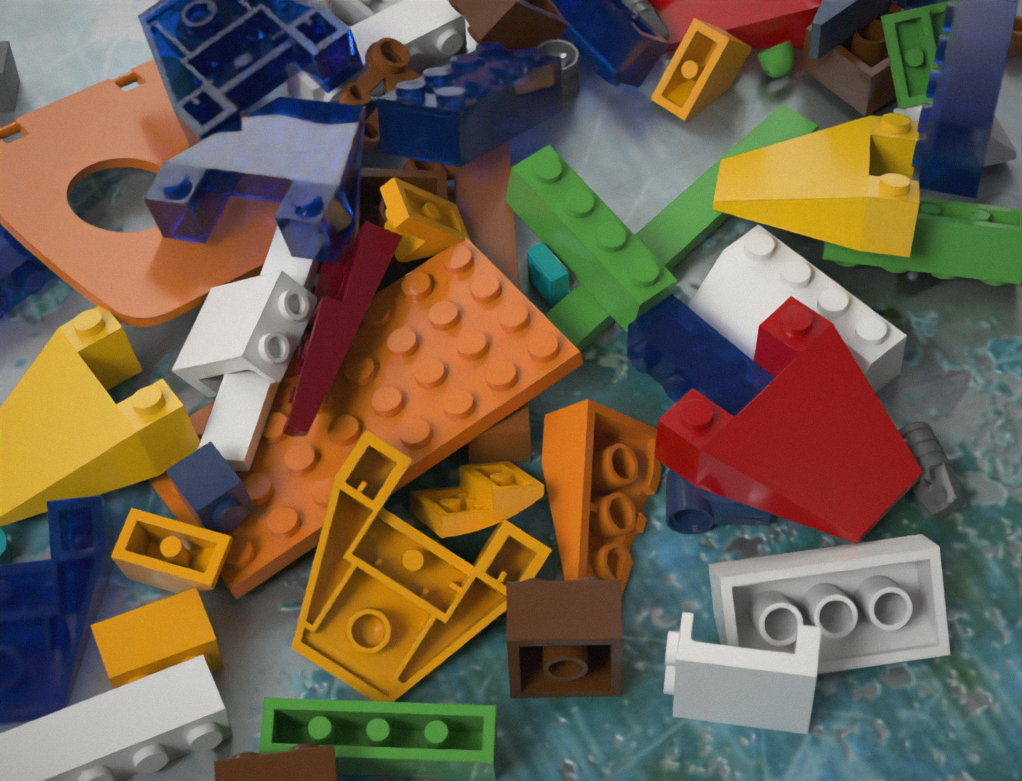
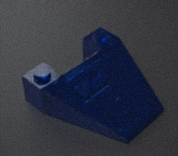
M160 0L138 15L171 106L190 148L216 174L254 147L240 114L300 71L308 75L324 91L330 93L364 68L351 29L326 7L308 0Z
M280 96L165 161L143 198L162 236L205 244L231 196L278 202L281 205L274 218L291 256L336 263L355 226L366 122L364 106Z
M102 495L47 501L51 559L0 565V726L28 723L67 708L92 634L90 625L96 622L115 565L111 558L115 548L112 510Z

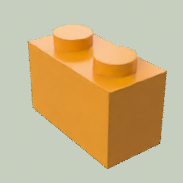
M196 587L90 625L112 689L200 655H204L210 672L224 668L216 636Z

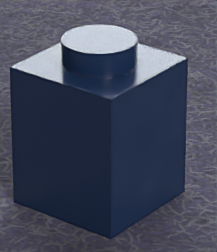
M211 441L165 470L182 502L202 528L223 534L238 527L244 519L257 512L243 482Z

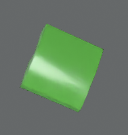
M949 0L881 16L899 109L982 89L966 0Z

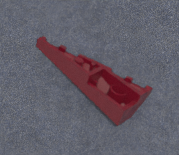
M365 221L350 246L332 239L329 241L316 273L319 275L316 286L313 285L310 291L316 296L317 303L301 336L294 371L300 374L297 386L293 387L290 392L288 403L291 404V408L283 427V434L291 437L306 436L403 235Z

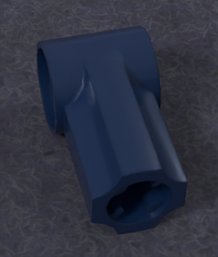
M670 470L666 476V523L671 530L690 535L705 532L713 524L770 526L771 513L697 488L674 471Z

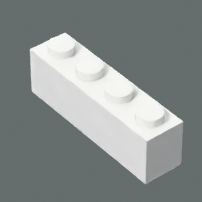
M403 0L284 59L289 93L303 108L330 110L329 103L339 101V96L346 85L350 82H356L368 69L365 62V53L372 43L382 38H393L400 41L409 51V68L418 73L467 47L465 17L458 13L448 0ZM383 81L371 92V95L385 89Z
M204 655L0 733V781H122L137 774L156 772L168 762L192 752L201 753L215 748L222 740L232 737L233 733L225 705Z

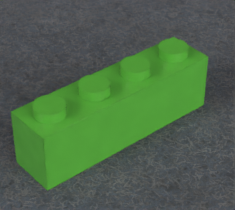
M550 145L511 167L505 202L629 336H632L668 311L678 280Z
M920 196L910 258L857 251L824 241L823 260H831L845 267H854L859 264L878 266L893 273H904L908 270L925 272L940 279H954L956 277L979 279L983 283L994 286L1006 283L1020 285L1022 278V209Z
M264 697L259 753L262 755L289 751L297 745L306 743L319 746L333 744L339 775L495 780L498 734L496 705Z

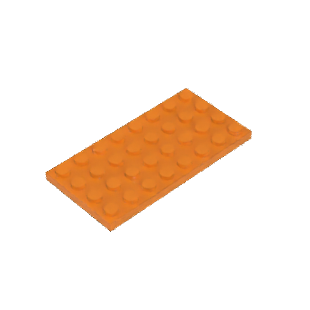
M466 236V241L447 247L374 295L306 436L291 437L283 434L282 431L291 408V404L288 403L290 392L293 387L297 386L300 374L294 372L300 344L297 345L281 382H279L250 470H234L243 482L257 512L244 519L238 527L223 533L231 536L233 542L219 577L236 600L318 545L335 477L365 430L412 459L410 465L390 495H392L583 365L581 352ZM215 400L189 416L200 441ZM166 472L147 479V482L177 521L201 527L182 502Z

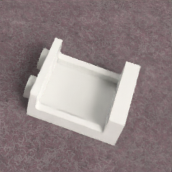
M283 270L212 287L171 371L208 398L217 396L224 374L249 369L271 384L281 382L316 306V296Z
M682 612L680 632H668L665 655L666 671L663 694L674 695L673 717L808 734L817 680L821 627L798 624L794 654L693 641L694 613Z

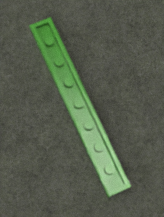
M781 104L639 230L635 236L669 271L672 270L731 216L730 214L712 210L720 161L722 159L816 132L819 125ZM581 283L545 314L547 319L580 352L615 321Z

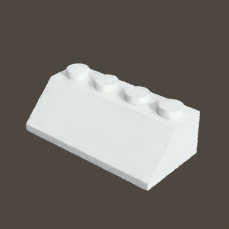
M759 224L722 251L686 309V314L770 381L774 380V378L753 365L758 328L790 296L834 324L875 393L898 376L901 371L907 335Z
M922 534L708 564L714 618L721 645L794 654L798 624L821 627L817 674L951 655L940 547Z

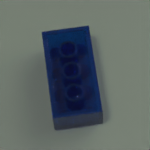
M958 0L957 3L948 2L942 31L950 32V35L939 36L934 64L942 67L941 70L932 68L930 72L926 98L933 99V104H922L917 128L918 133L926 134V139L917 138L912 160V167L921 168L919 175L920 189L977 198L1019 0Z
M485 42L476 45V50L468 54L451 57L448 64L424 70L423 76L415 80L397 83L395 85L396 89L377 98L381 153L456 167L468 164L563 111L561 57L543 55V50L539 48H521L514 51L504 49L503 44L498 42Z

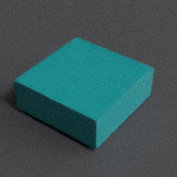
M541 242L528 248V282L547 306L552 309L569 294V273L548 247Z

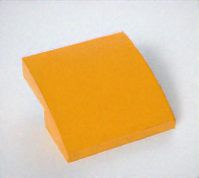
M510 461L459 466V486L409 491L410 512L441 538L464 535L498 524L502 520L511 518L528 508L544 496V484Z

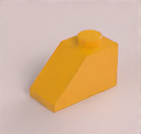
M694 18L650 99L682 120L689 122L731 87L752 47L721 28Z
M131 508L111 558L130 580L175 593H181L194 587L198 591L214 590L233 538L226 534Z

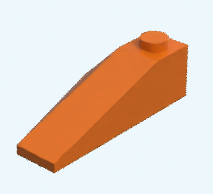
M590 399L545 414L542 468L564 580H580L585 577H600L604 580L620 579L622 598L633 565L630 550L635 535L643 533L647 518L642 513L648 496L656 494L660 482L661 462L655 458L657 429Z

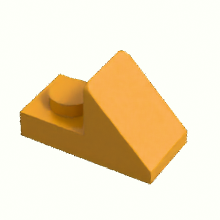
M395 177L379 188L387 207L385 214L388 221L384 224V228L403 235L394 253L398 262H409L437 255L449 246L466 241L465 236L470 240L455 203Z

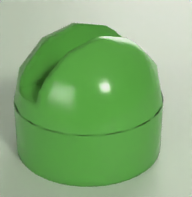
M791 41L775 45L757 54L764 72L774 78L789 75L796 65V55Z

